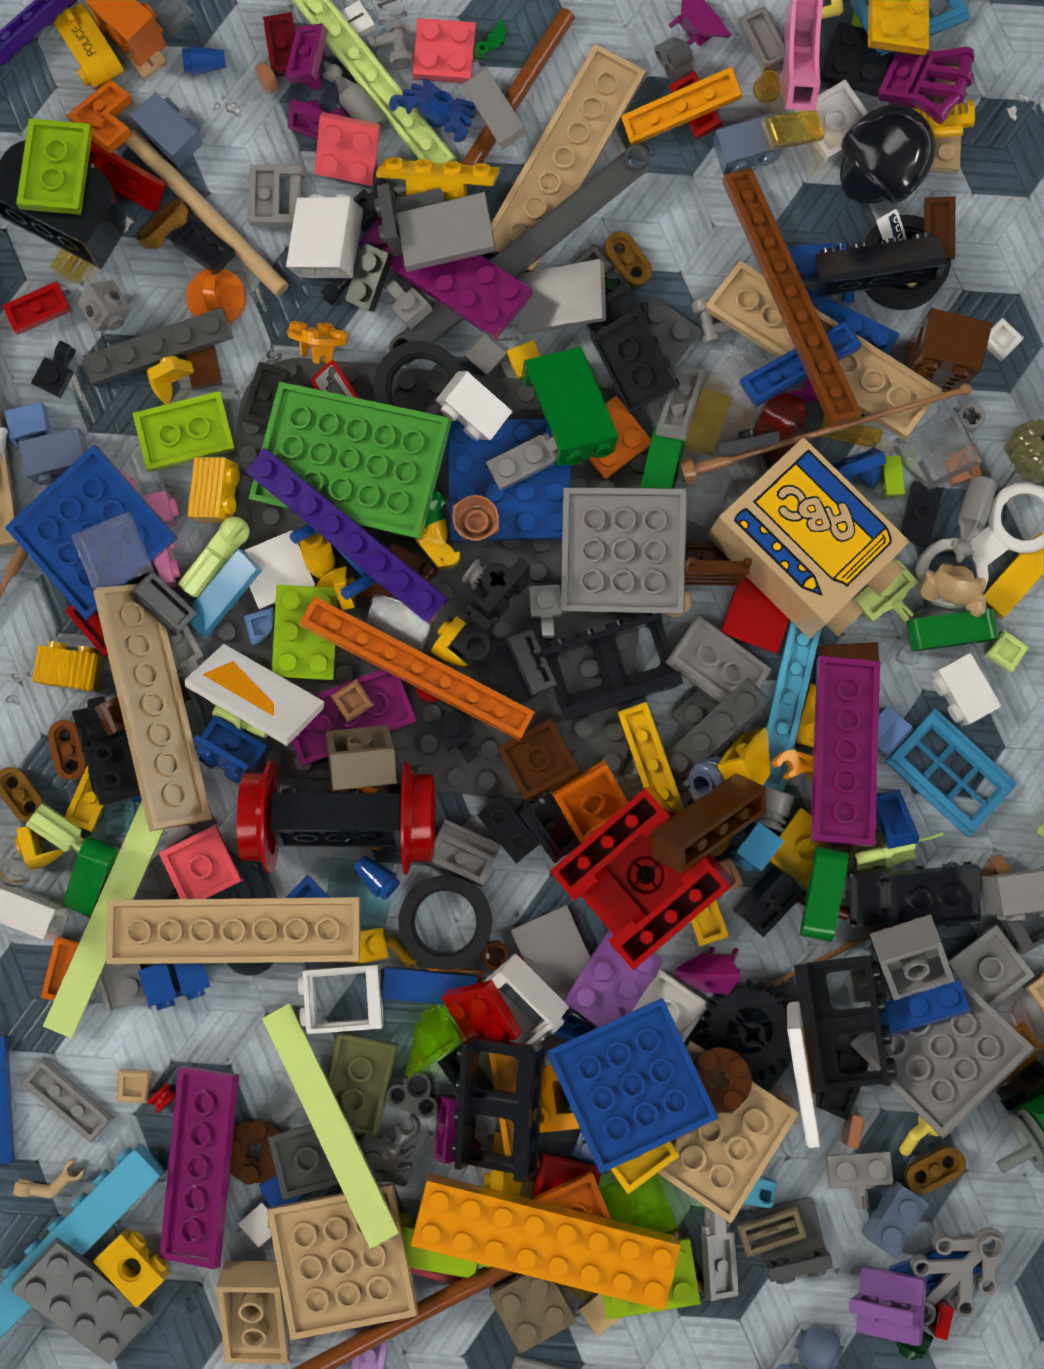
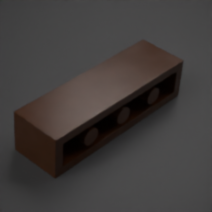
M735 773L651 832L653 859L682 874L766 813L765 786Z

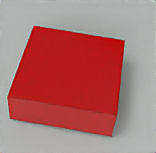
M941 1299L934 1306L936 1318L928 1325V1328L936 1338L947 1341L954 1308L947 1300Z

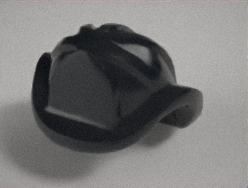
M886 105L871 111L847 131L841 143V151L844 157L840 168V181L846 196L854 201L865 204L878 203L884 200H888L891 204H897L907 199L920 186L930 171L936 152L934 133L929 123L920 113L905 105Z

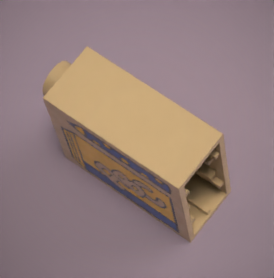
M804 437L723 512L706 535L730 561H743L745 558H752V565L749 567L750 573L745 576L809 639L825 625L838 637L857 619L864 609L853 597L866 585L878 596L885 591L905 571L894 557L910 542Z

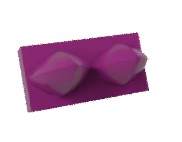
M323 23L297 26L285 74L290 84L304 83L313 90L322 89L319 68L321 62L325 60L324 47L328 30Z
M293 99L288 106V128L318 141L319 117L322 112H325L321 110L318 100L313 99L301 102ZM344 107L329 113L350 118Z
M439 1095L434 1159L443 1164H455L452 1148L456 1140L457 1126L454 1125V1115L458 1108V1098L452 1095ZM475 1138L474 1145L479 1149L482 1144Z

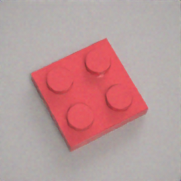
M417 18L413 79L423 80V78H426L429 81L465 83L471 79L476 22Z
M322 112L319 117L315 174L373 186L375 183L381 124Z
M217 825L159 852L180 899H208L243 881Z

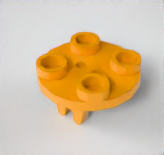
M290 321L287 331L289 338L299 341L300 355L306 357L308 350L311 348L312 362L315 364L320 363L321 356H323L324 363H329L332 360L335 346H343L348 342V332L335 329V325L319 322L317 327H308L307 323Z

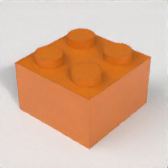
M86 0L100 31L123 53L127 55L131 52L133 57L130 58L140 67L157 50L161 52L167 46L162 36L164 30L155 20L157 15L147 3L144 2L141 5L137 0Z

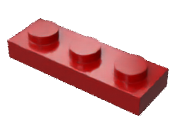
M91 140L89 161L97 166L99 171L108 178L113 190L152 212L159 210L167 183L113 152L109 154Z

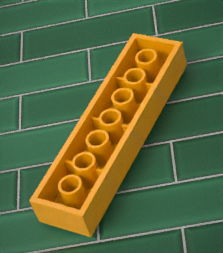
M428 1173L411 1240V1246L661 1310L666 1309L681 1247L677 1237L674 1235Z

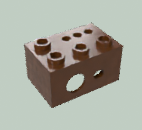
M931 308L910 336L903 365L941 388V392L958 389L964 383L969 384L982 370L992 322Z

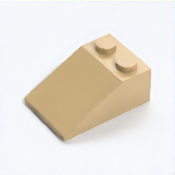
M224 1261L216 1290L225 1363L288 1364L289 1329L276 1261Z

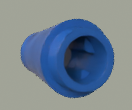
M189 45V48H182L184 73H192V76L226 68L224 50Z
M366 855L360 858L353 868L376 898L381 897L383 900H386L400 884L395 872L368 858Z

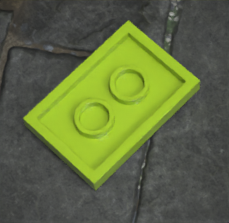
M29 118L16 203L19 209L81 215L93 132L90 124Z
M221 391L132 413L148 473L194 462V457H213L236 451Z
M276 585L272 672L286 678L334 680L336 645L299 626L314 596L338 608V597L334 588Z
M689 1236L677 1238L681 1247L665 1310L701 1304ZM602 1295L606 1320L663 1311Z

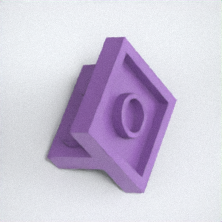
M866 1265L862 1266L859 1293L849 1301V1312L857 1314L856 1332L920 1346L923 1339L927 1278Z

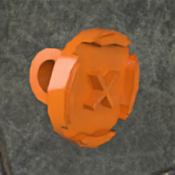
M207 269L196 274L189 283L186 292L187 306L194 317L222 307L226 312L229 325L238 316L240 318L247 303L246 290L240 279L226 269H222L218 274H213Z

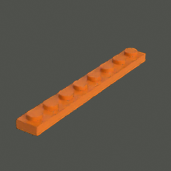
M315 596L300 621L299 626L518 741L521 740L535 713L529 708Z

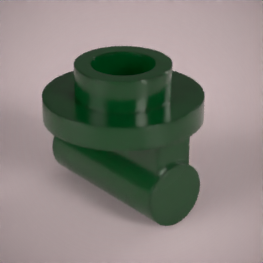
M923 1331V1339L920 1346L895 1341V1344L902 1356L916 1361L917 1358H925L934 1336Z

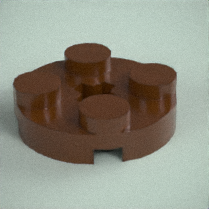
M716 1047L702 1052L693 1061L716 1113H726L738 1109L748 1098L752 1087V1075L747 1063L738 1053L731 1049ZM718 1070L724 1071V1077L729 1079V1084L723 1085L721 1090L716 1089L715 1083L710 1081L711 1075H717Z
M256 1118L244 1120L234 1127L230 1173L236 1179L250 1185L265 1182L276 1175L267 1136L282 1132L280 1128L273 1122ZM249 1143H252L254 1146L258 1144L262 1146L263 1149L260 1151L261 1158L257 1159L255 1156L250 1157L247 1152L250 1150L248 1147Z

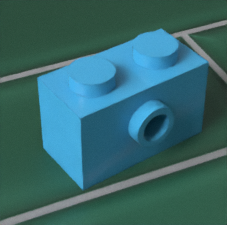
M752 822L745 830H741L734 836L731 841L733 846L728 852L734 856L731 861L745 872H751L752 870L762 872L784 841L760 822Z

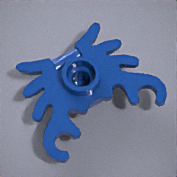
M423 78V86L412 83V89H403V95H393L390 98L389 107L391 111L394 112L399 106L405 108L407 114H410L413 108H416L426 118L429 125L433 127L445 126L444 131L446 133H455L453 140L458 143L466 139L468 135L466 127H471L472 121L470 119L476 116L472 111L476 108L473 102L460 98L454 100L450 93L439 89L426 78Z

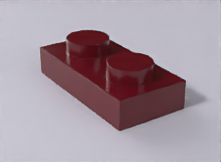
M292 12L263 17L270 67L276 77L285 76L296 33Z

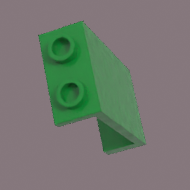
M581 346L524 360L522 380L525 387L533 386L558 448L555 461L557 467L577 465L583 460L594 457L604 458L615 452L618 433Z

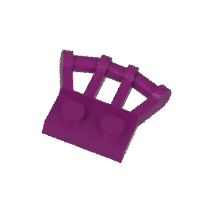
M970 47L941 51L928 50L925 56L896 52L878 91L879 101L907 105L910 108L917 107L930 115L936 123L942 124L948 118V113L957 104L963 103L967 94L965 90L973 82L972 62L974 61V50ZM956 62L959 64V68L942 66L943 64ZM928 78H934L955 82V85L930 82L927 80ZM923 95L946 99L938 105Z

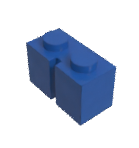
M164 963L138 970L148 1006L155 1005L157 1011L175 1005L174 999L186 995L187 1000L206 995L204 989L210 987L204 963Z

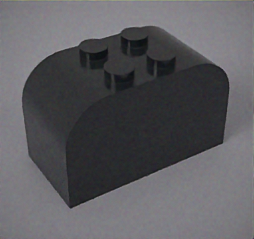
M26 140L20 141L8 148L0 159V218L102 269L126 228L124 209L108 178L99 171L97 166L88 161L81 215L21 210L16 203Z

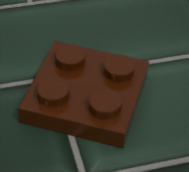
M552 719L526 731L520 741L513 738L497 747L526 803L581 774Z

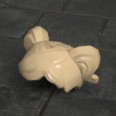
M942 564L936 573L931 570L925 572L926 578L918 586V594L922 599L935 601L941 597L948 603L957 606L965 605L966 610L978 618L985 613L986 596L983 594L986 585L985 578L974 579L972 571L967 567L954 566L953 564Z

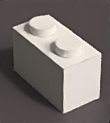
M468 371L457 372L435 400L442 406L440 411L452 421H456V419L465 426L463 431L476 441L479 439L491 440L513 412Z
M971 653L931 673L934 677L932 683L935 690L940 696L944 695L950 705L948 707L950 716L956 723L959 722L961 726L969 725L1002 707Z

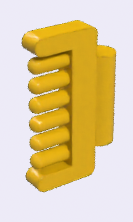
M972 99L967 102V113L966 104L963 102L960 104V114H958L957 104L952 109V115L950 111L948 118L942 124L936 123L930 115L928 117V114L921 110L922 116L929 123L935 139L963 136V128L975 125L974 100ZM913 107L914 110L920 113V109Z

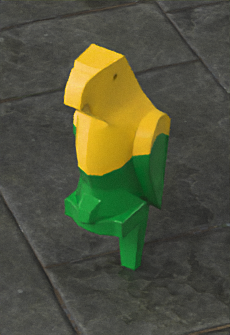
M434 491L422 539H415V541L439 570L453 568L459 563L460 552L455 553L452 547L446 543L447 523L441 512L446 505V499L442 498L440 492Z

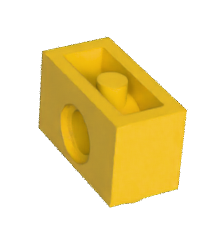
M127 1227L93 1263L137 1308L171 1272L167 1269L168 1264L166 1261L159 1258V1254H153L145 1246L146 1240L139 1232L131 1231ZM134 1258L138 1260L141 1265V1271L131 1270L128 1266V1259Z

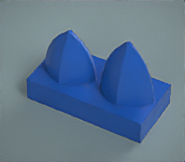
M871 448L831 463V465L853 486L854 475H857L864 485L875 489L881 477V465L887 462L883 451Z

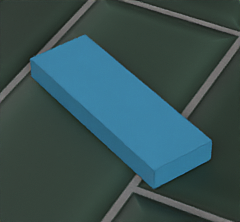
M237 549L192 604L191 608L197 614L189 623L201 637H208L262 572V569L245 550Z

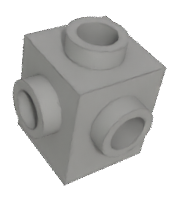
M113 280L89 284L77 301L95 331L106 329L113 331L120 328L125 323L124 319L132 309Z

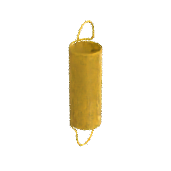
M395 936L388 940L387 946L407 967H410L412 964L413 966L416 965L417 960L409 954L404 945Z

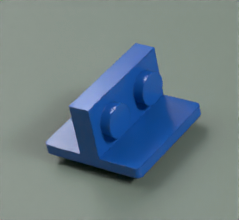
M214 715L202 735L196 734L193 739L196 753L199 756L198 760L211 769L217 766L224 770V775L236 784H240L243 773H253L268 750L267 745Z

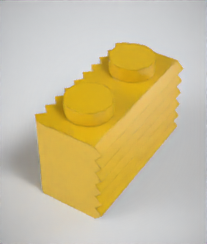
M194 457L187 512L188 518L198 522L222 523L226 518L234 515L237 508L235 487L240 480L239 465L224 457Z
M48 641V646L38 645L32 682L41 685L99 693L105 657L96 654V648L78 646V651L67 650V644Z

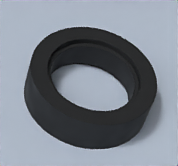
M908 214L899 215L906 238L912 239L913 235L924 233V218ZM878 225L869 232L864 241L869 246L881 244L883 240ZM951 259L946 260L947 264L940 279L925 281L914 288L904 289L891 286L865 290L864 292L874 302L889 309L910 310L917 308L931 300L941 288L950 272Z
M427 341L407 342L392 349L380 362L374 377V398L378 403L396 406L391 391L394 376L404 364L413 360L426 359L437 363L445 370L449 382L457 372L463 370L456 359L443 347ZM441 411L434 414L446 417Z
M440 875L420 882L407 894L400 908L398 929L404 947L414 959L430 968L450 970L470 963L483 951L491 934L492 913L486 897L473 883L458 876ZM451 891L460 894L468 900L475 912L476 929L472 939L463 948L454 952L444 953L429 948L422 942L416 930L415 918L420 904L428 896L436 892Z

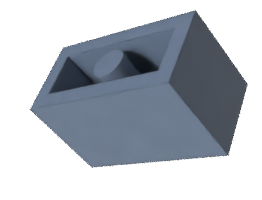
M155 92L130 117L137 130L179 168L203 145L199 136L201 130L190 117L184 119L178 113L180 111L170 98L166 97L163 99Z
M772 113L715 130L712 142L723 175L749 169V167L758 164L761 166L770 165L777 161L783 148Z
M78 427L18 441L25 475L39 485L53 483L55 478L62 475L88 450L86 436Z
M893 1179V1184L888 1187L861 1233L871 1243L897 1258L929 1203L919 1194Z

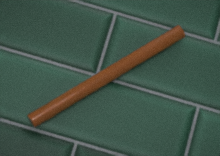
M566 8L559 10L506 92L505 98L514 112H516L575 20V16L570 10ZM485 125L461 165L483 163L496 143V139L487 125Z
M492 1266L483 1267L469 1278L464 1277L417 1302V1316L375 1324L292 1369H335L514 1274V1272L496 1267L492 1268Z

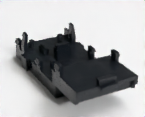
M624 279L623 282L611 289L607 287L605 289L606 321L587 324L592 334L590 337L614 382L612 387L616 395L621 396L628 412L633 414L679 388L680 382L678 378H674L675 375L671 369L672 365L668 357L663 356L658 346L659 341L657 337L653 336L644 319L645 309L643 305L639 304L628 281Z
M968 861L962 862L963 865H959L956 862H948V864H942V867L925 869L924 866H915V870L894 872L890 868H883L882 865L873 866V869L848 871L849 889L846 891V906L849 907L850 926L855 928L887 925L893 927L930 914L935 926L957 927L959 923L981 921L980 867Z

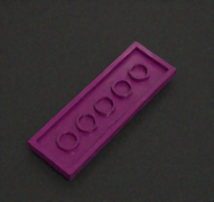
M380 217L358 245L362 250L364 243H367L392 254L388 244H383L379 235L378 226L383 225L382 217ZM403 255L393 257L390 269L495 341L533 295L530 287L481 255L409 272L405 268Z
M819 656L817 658L810 842L875 846L880 693L879 661Z
M191 1066L178 1067L159 1258L213 1270L221 1267L239 1074Z

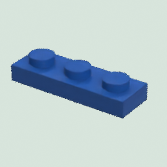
M959 979L955 982L895 1001L894 999L887 1001V1012H883L884 1025H890L891 1033L895 1035L970 1013L971 1010Z

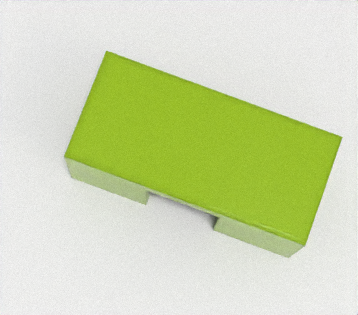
M901 455L885 457L887 463L881 465V474H884L885 483L882 485L883 499H889L890 497L901 498L905 494Z

